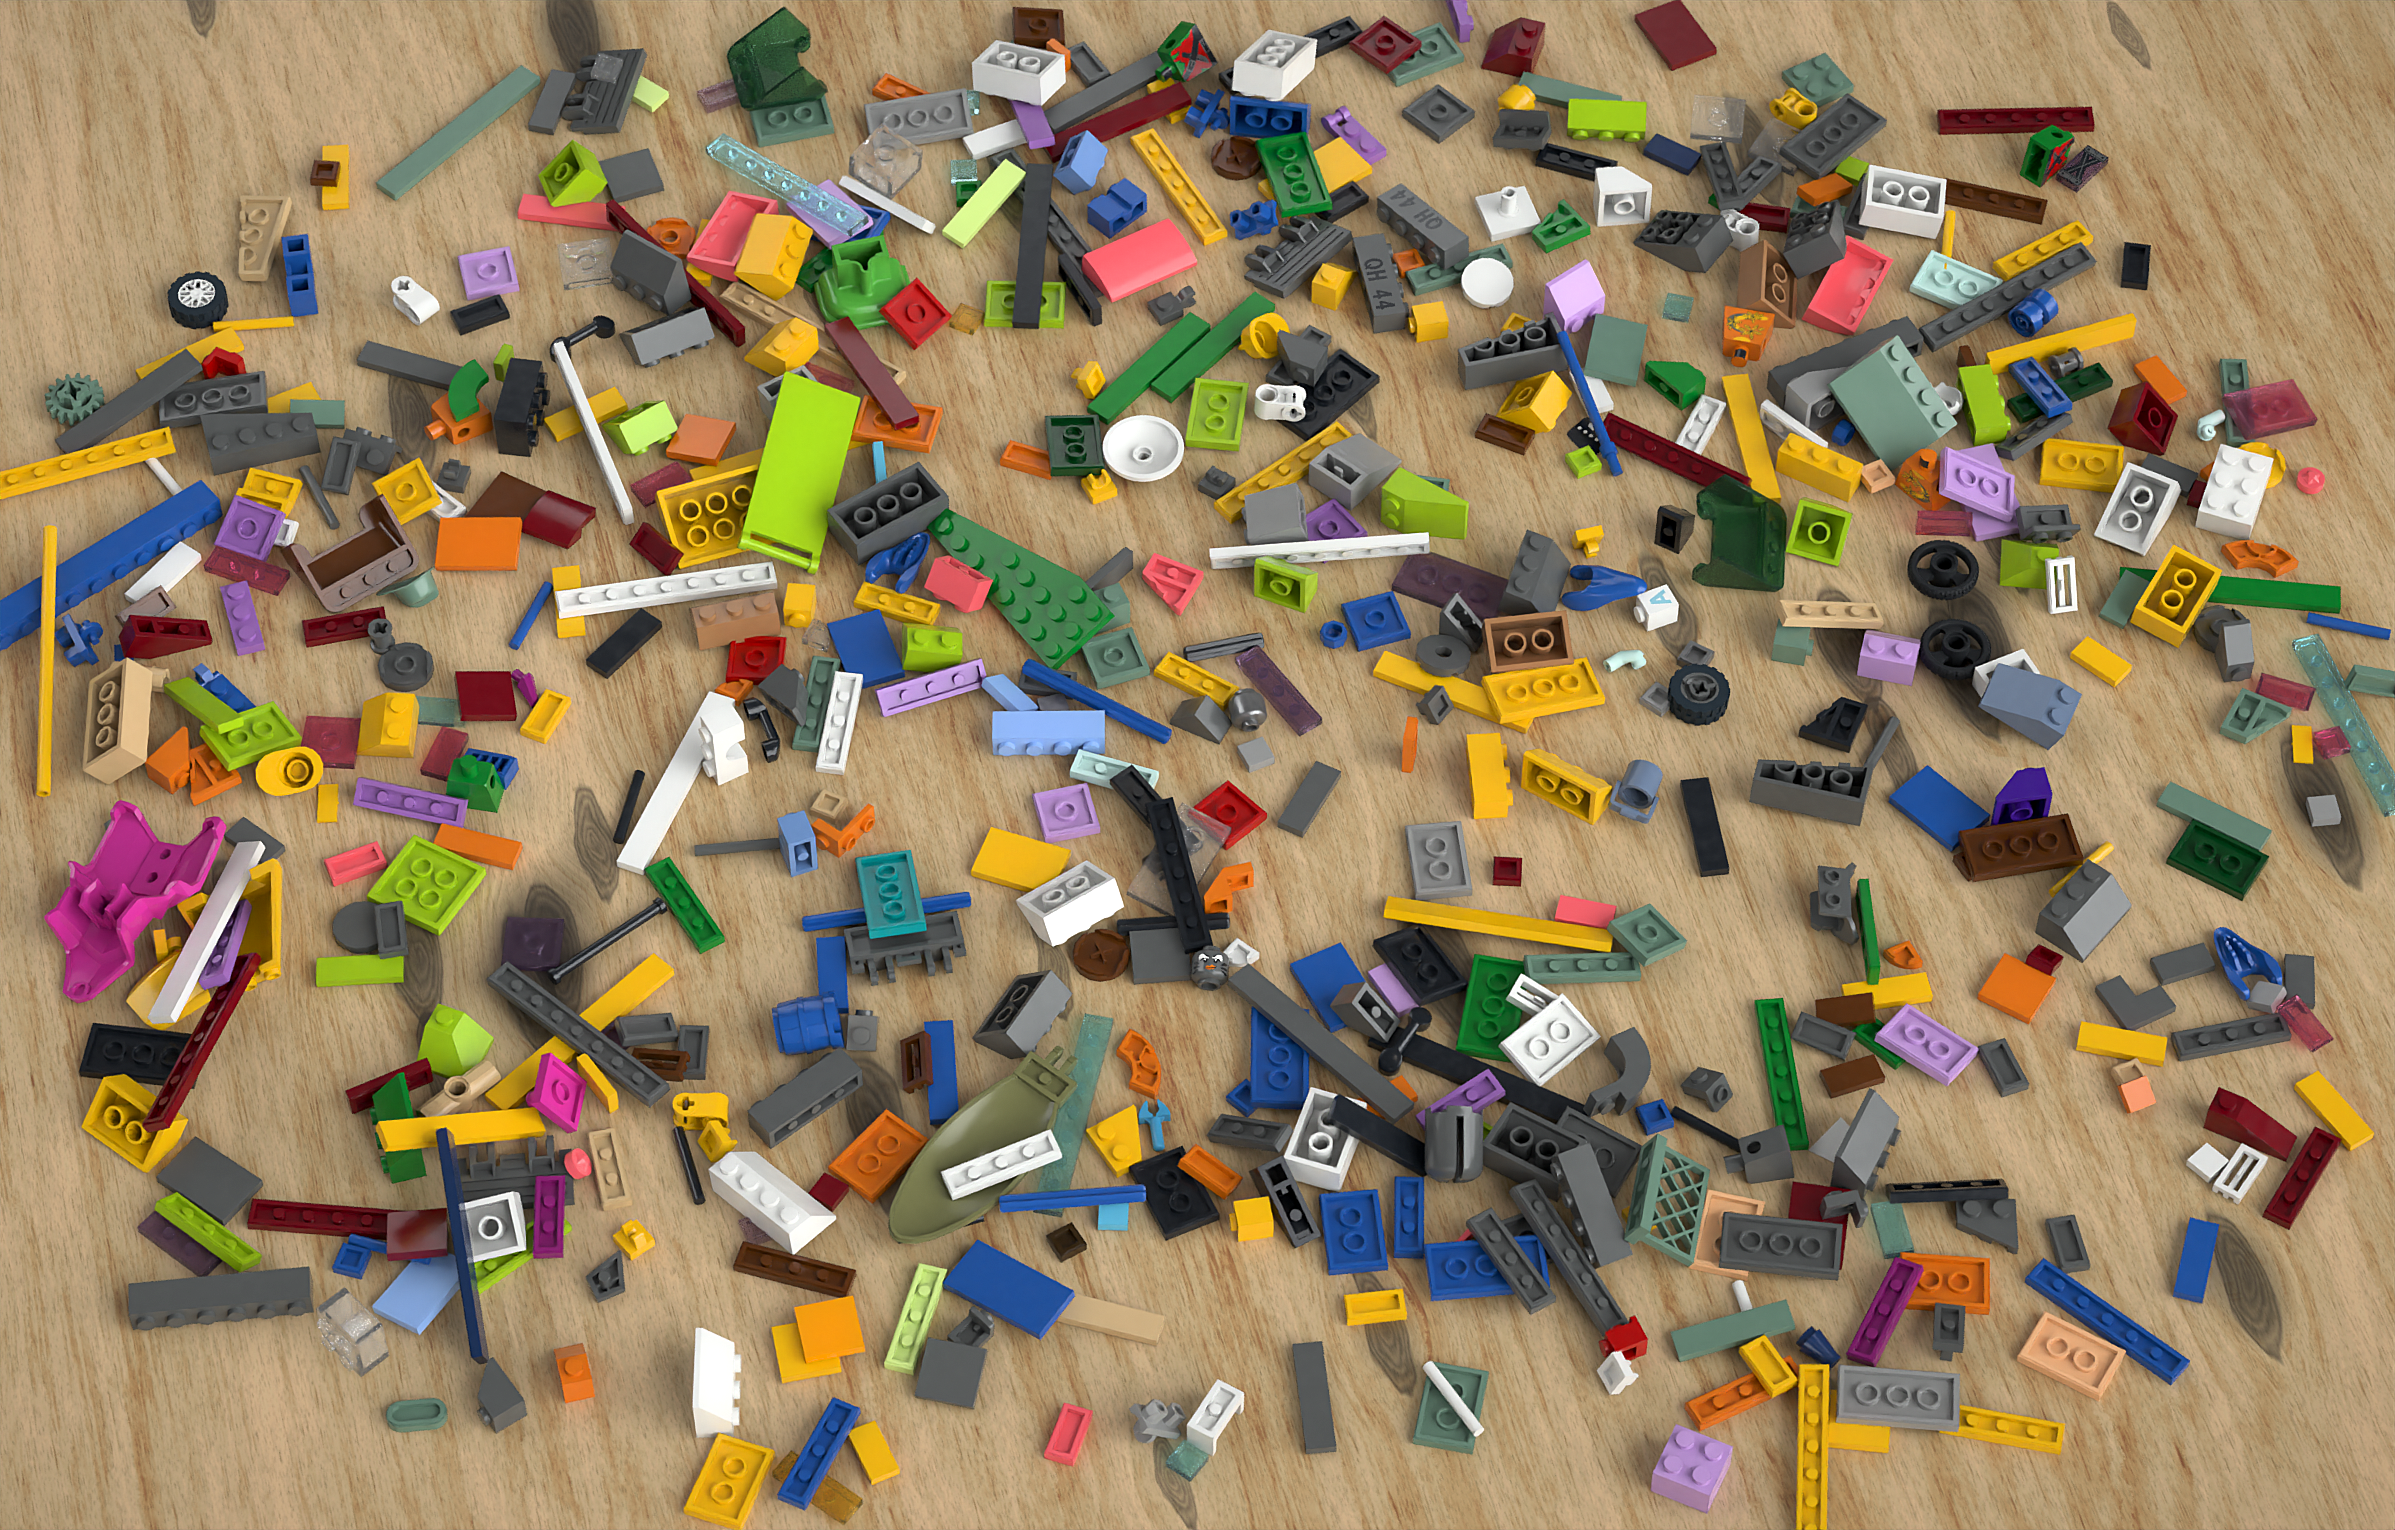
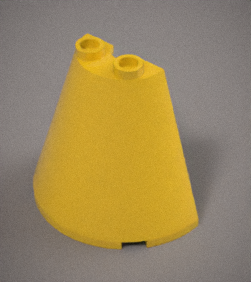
M274 858L249 869L252 880L247 883L239 901L247 899L252 905V910L237 956L257 952L262 958L244 992L257 988V983L265 980H274L282 975L280 969L283 871L280 862ZM198 893L177 904L179 911L192 930L210 895Z

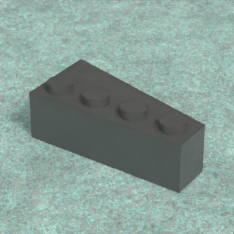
M1554 313L1545 314L1544 319L1538 322L1534 320L1525 322L1524 327L1515 331L1510 329L1502 331L1501 335L1495 339L1487 337L1458 349V374L1465 390L1530 378L1549 371L1560 372L1568 370V363L1556 336L1561 332V328Z
M312 413L200 414L214 476L321 452Z
M1758 759L1749 802L1860 826L1870 789L1874 764L1864 763V767H1851L1850 763L1839 762L1838 766H1822L1821 762L1810 761L1807 765H1797L1795 761Z

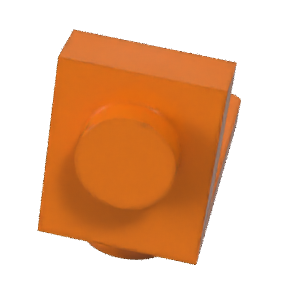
M868 803L841 832L818 818L811 825L815 834L816 846L840 858L846 851H850L855 846L858 838L864 832H869L874 826V806Z

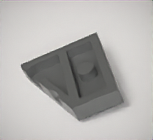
M2016 1199L1955 1201L1956 1229L1969 1235H1976L1980 1240L1989 1244L1994 1241L2008 1247V1252L2012 1254L2018 1253Z

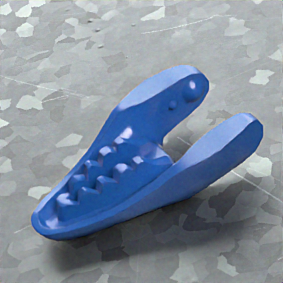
M925 532L916 533L899 545L883 550L872 557L866 566V582L874 583L883 574H897L901 577L895 584V591L899 594H904L915 581L922 567L930 544L929 534Z
M1576 565L1570 569L1571 577L1577 580H1591V583L1583 591L1563 594L1562 602L1572 610H1593L1612 601L1642 594L1647 589V583L1637 576L1604 566Z
M2219 927L2214 930L2215 947L2224 973L2241 1000L2245 1001L2250 998V990L2242 978L2251 974L2264 975L2270 983L2282 985L2281 968L2271 955L2251 945L2226 927Z

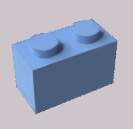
M1088 130L1077 134L1069 139L1053 175L1074 195L1084 190L1088 191L1096 183L1095 178L1105 164L1104 158L1108 149Z
M805 811L788 813L783 817L777 818L780 852L791 877L818 869L815 834Z

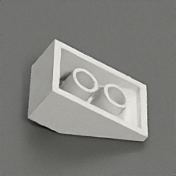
M2128 462L2094 536L2145 556L2170 516L2181 493L2179 483Z

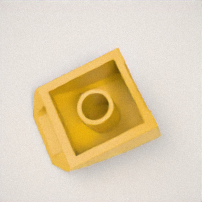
M180 951L173 952L155 965L138 981L127 995L126 1002L145 1024L157 1030L164 1031L175 1024H152L148 1015L180 956ZM199 978L176 1023L210 1002L209 990L203 989L198 982Z

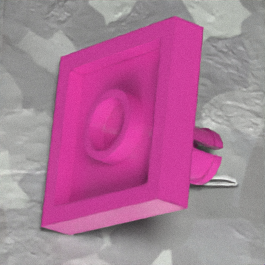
M551 1052L541 1055L534 1091L527 1093L526 1096L527 1105L529 1108L535 1107L565 1132H575L579 1124L587 1081Z

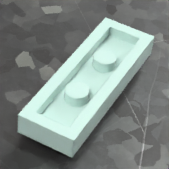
M1079 749L1070 769V778L1114 789L1109 784L1110 779L1130 765H1133L1154 789L1159 778V771Z

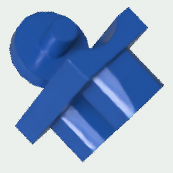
M1203 89L1200 91L1194 104L1205 111L1202 112L1191 106L1184 119V122L1195 128L1193 133L1195 137L1200 139L1209 122L1211 123L1210 128L1214 131L1218 128L1225 129L1230 124V118L1227 115L1228 110L1226 108L1218 109L1220 106L1219 102L1224 96V91L1218 89L1215 94Z
M1272 199L1264 203L1257 201L1251 204L1249 209L1230 212V225L1235 228V238L1243 240L1258 233L1263 236L1271 233L1272 228L1278 226L1275 213L1277 202Z
M68 613L62 617L65 626L56 631L54 635L64 648L73 642L75 643L74 646L64 652L67 660L74 667L86 660L91 665H94L99 659L92 645H97L100 642L99 638L103 634V629L99 623H90L89 620L83 621L82 627L80 624L74 623L71 615Z

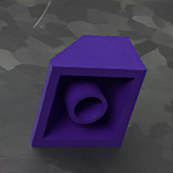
M2029 767L2015 772L1995 798L1990 826L2048 817L2053 794L2045 767Z

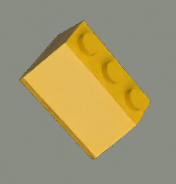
M755 214L734 275L777 302L794 288L813 229L793 216Z
M1540 748L1527 750L1523 754L1521 788L1591 825L1595 824L1608 807L1612 793L1611 785L1605 780L1596 778L1584 772L1580 767L1571 765L1561 760L1557 755L1548 753Z
M121 1074L103 1077L81 1128L141 1171L148 1173L178 1144L189 1119L178 1112L169 1129L147 1133L142 1127V1123L157 1097L127 1075Z

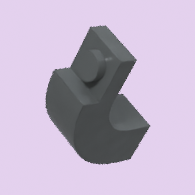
M1635 1027L1611 1036L1604 1054L1614 1066L1618 1080L1590 1093L1583 1108L1589 1118L1599 1113L1601 1115L1607 1114L1613 1108L1621 1116L1628 1112L1639 1100L1650 1075L1651 1059L1647 1045Z

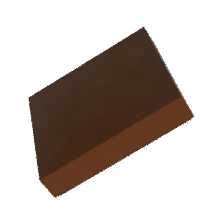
M1012 7L1013 44L1046 48V43L1053 38L1065 47L1064 14L1062 9Z

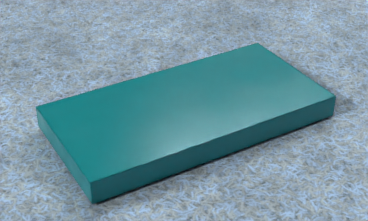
M911 850L855 858L869 938L874 939L927 931Z

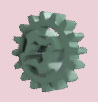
M77 373L75 378H71L69 374H66V380L55 379L57 385H49V393H45L47 412H50L52 419L58 418L60 424L68 420L70 426H73L75 421L80 423L100 409V406L105 405L103 389L99 387L97 379L91 381L90 375L81 378L80 373Z

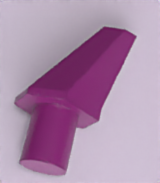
M515 669L511 674V678L518 683L517 687L531 707L534 708L539 700L534 676L529 672L524 674L519 669Z

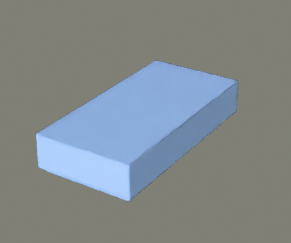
M1004 674L986 677L981 684L982 688L1007 711H1038L1039 709Z

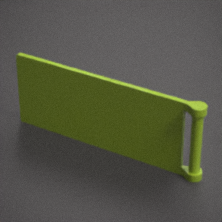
M788 371L784 373L737 548L742 550L747 548L807 569V573L816 574L828 528L827 510L834 505L860 404V397ZM752 533L809 553L811 558L808 559L751 539L750 535Z

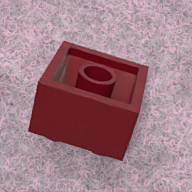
M1520 17L1495 29L1481 69L1520 78L1523 72L1533 74L1544 45L1546 23Z
M2145 381L2121 389L2107 429L2123 446L2162 456L2166 452L2178 415L2152 386Z

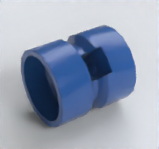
M2038 288L2034 289L2023 301L2010 310L2008 318L2011 326L2017 333L2029 338L2050 322L2058 314L2059 308L2050 293Z

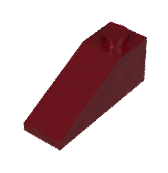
M129 615L118 636L124 657L140 659L162 657L211 645L213 642L207 620Z
M2220 1087L2209 1106L2203 1127L2285 1162L2297 1140L2295 1134L2247 1098Z

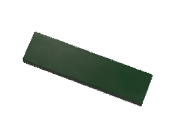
M2098 362L2054 380V382L2073 403L2112 387L2113 379ZM2026 392L2008 399L2007 407L2021 424L2044 415V412Z

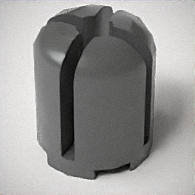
M1447 1106V1109L1442 1110V1112L1431 1113V1107L1425 1109V1171L1428 1177L1442 1183H1448L1451 1179L1453 1183H1466L1481 1175L1483 1171V1110L1473 1113V1107Z

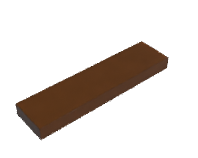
M1946 178L1945 204L2040 225L2043 223L2048 203L2046 199Z
M745 1241L742 1242L733 1265L736 1272L837 1298L849 1296L856 1278V1270L796 1254L792 1255L788 1252Z

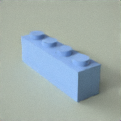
M1105 710L993 711V755L1065 756L1077 754L1079 749L1094 754H1105Z

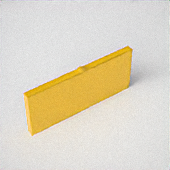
M2292 725L2291 745L2293 748V763L2313 764L2312 726Z
M338 784L319 785L317 823L337 822L339 804Z

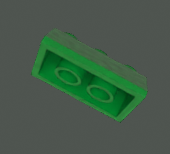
M404 1072L398 1073L372 1096L375 1107L370 1108L369 1111L373 1126L377 1125L379 1121L414 1118ZM375 1132L378 1150L383 1149L379 1136ZM421 1148L385 1152V1156L380 1157L383 1173H390L392 1184L427 1176Z

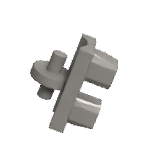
M1152 1399L1147 1405L1135 1403L1129 1408L1130 1412L1138 1417L1133 1430L1135 1438L1139 1442L1151 1443L1157 1436L1176 1440L1181 1435L1178 1425L1186 1419V1416L1179 1404L1171 1403L1168 1407H1165L1164 1403L1160 1400Z

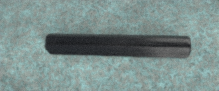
M1228 912L1205 913L1209 930L1228 929L1230 927ZM1175 916L1119 919L1116 923L1117 933L1122 936H1129V931L1178 928Z

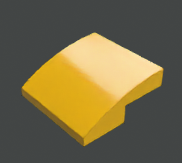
M250 467L243 488H238L236 495L282 511L286 514L285 519H287L298 498L303 483L299 479Z

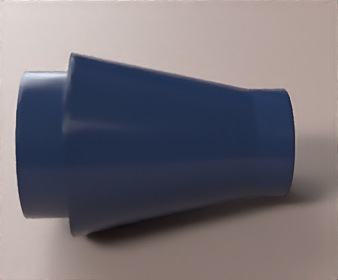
M1813 1326L1808 1328L1796 1342L1800 1347V1352L1820 1364H1829L1830 1370L1841 1359V1356L1834 1350L1820 1329L1816 1330Z

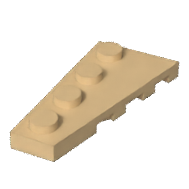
M240 196L242 211L240 212L241 231L239 233L241 248L239 249V276L242 281H267L292 201L290 196Z

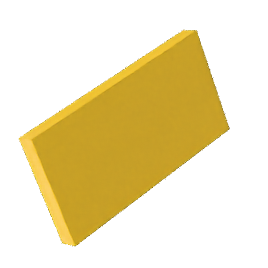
M1341 137L1314 151L1329 194L1351 181L1356 183L1372 174V166ZM1268 179L1258 183V190L1268 200L1272 199L1275 201Z
M1587 657L1574 659L1573 665L1504 672L1483 676L1481 681L1499 724L1602 705L1605 702V696Z

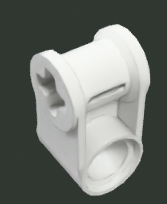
M1734 209L1721 211L1720 215L1724 217L1733 238L1730 246L1742 252L1758 243L1759 224L1756 220Z
M400 276L392 281L391 289L395 294L393 298L394 306L415 325L419 326L440 310L436 298L414 282L412 278Z
M1263 384L1256 389L1254 412L1257 417L1265 420L1276 419L1292 422L1302 420L1306 412L1303 407L1306 391L1302 387L1295 385Z

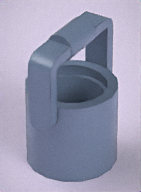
M1637 759L1631 761L1622 782L1617 780L1608 802L1609 809L1634 821L1636 820L1644 824L1649 823L1659 800L1656 793L1663 778L1661 769L1646 760ZM1617 792H1618L1619 798H1620L1625 804H1621V803H1618V802L1614 801ZM1651 806L1648 815L1637 810L1645 809Z

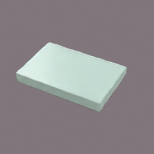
M1931 250L1911 283L1909 291L1954 310L2003 284L2004 280Z

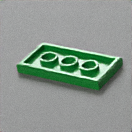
M1306 131L1256 140L1255 146L1274 199L1277 202L1281 218L1332 210V200Z
M1474 954L1456 1051L1471 1057L1512 1063L1498 1046L1520 1027L1523 1010L1508 1002L1506 998L1520 974L1525 975L1523 961Z

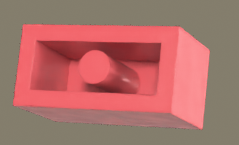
M948 555L935 558L924 588L932 591V595L935 598L955 604L954 608L958 611L969 613L982 609L993 580Z

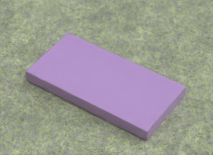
M1993 443L1957 450L1962 454L2005 471ZM2015 493L2014 518L2009 523L1959 502L1976 542L2020 533L2015 510L2020 505Z

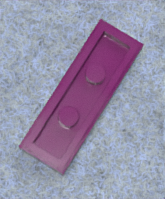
M565 1175L535 1176L534 1259L564 1258Z

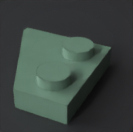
M2242 688L2225 718L2219 734L2247 744L2288 719L2292 708Z

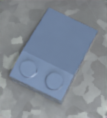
M1998 663L1978 707L2049 750L2064 736L2082 694L2060 680Z

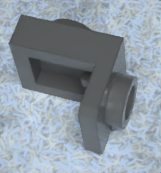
M856 1010V1015H848L846 1050H877V1032L880 1017L873 1016L872 1010Z
M1702 1067L1694 1070L1681 1084L1684 1094L1705 1099L1710 1111L1715 1113L1733 1096L1724 1073Z
M1839 1190L1830 1192L1823 1197L1819 1208L1822 1219L1851 1213L1856 1228L1862 1227L1866 1216H1868L1866 1201L1860 1199L1858 1190L1844 1193Z
M972 1306L969 1309L968 1316L947 1335V1340L981 1348L994 1336V1320L985 1310L979 1311L975 1306Z

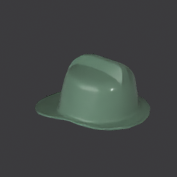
M435 566L417 576L390 585L377 592L376 595L381 596L393 592L404 605L415 608L422 607L439 595L431 573Z

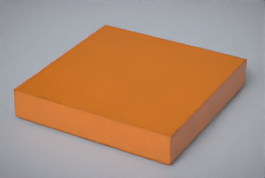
M686 414L666 449L667 458L717 466L737 430L736 423Z
M2004 953L1978 993L1977 999L2024 1023L2030 1024L2055 985L2056 978Z

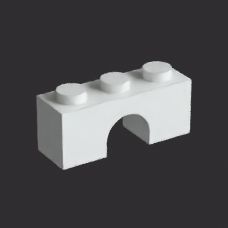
M731 702L701 715V728L698 731L703 741V745L700 747L705 758L702 764L707 776H713L719 786L748 773L747 755L738 743L745 739L744 725Z

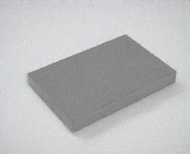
M1461 821L1405 826L1415 900L1472 896L1473 890Z

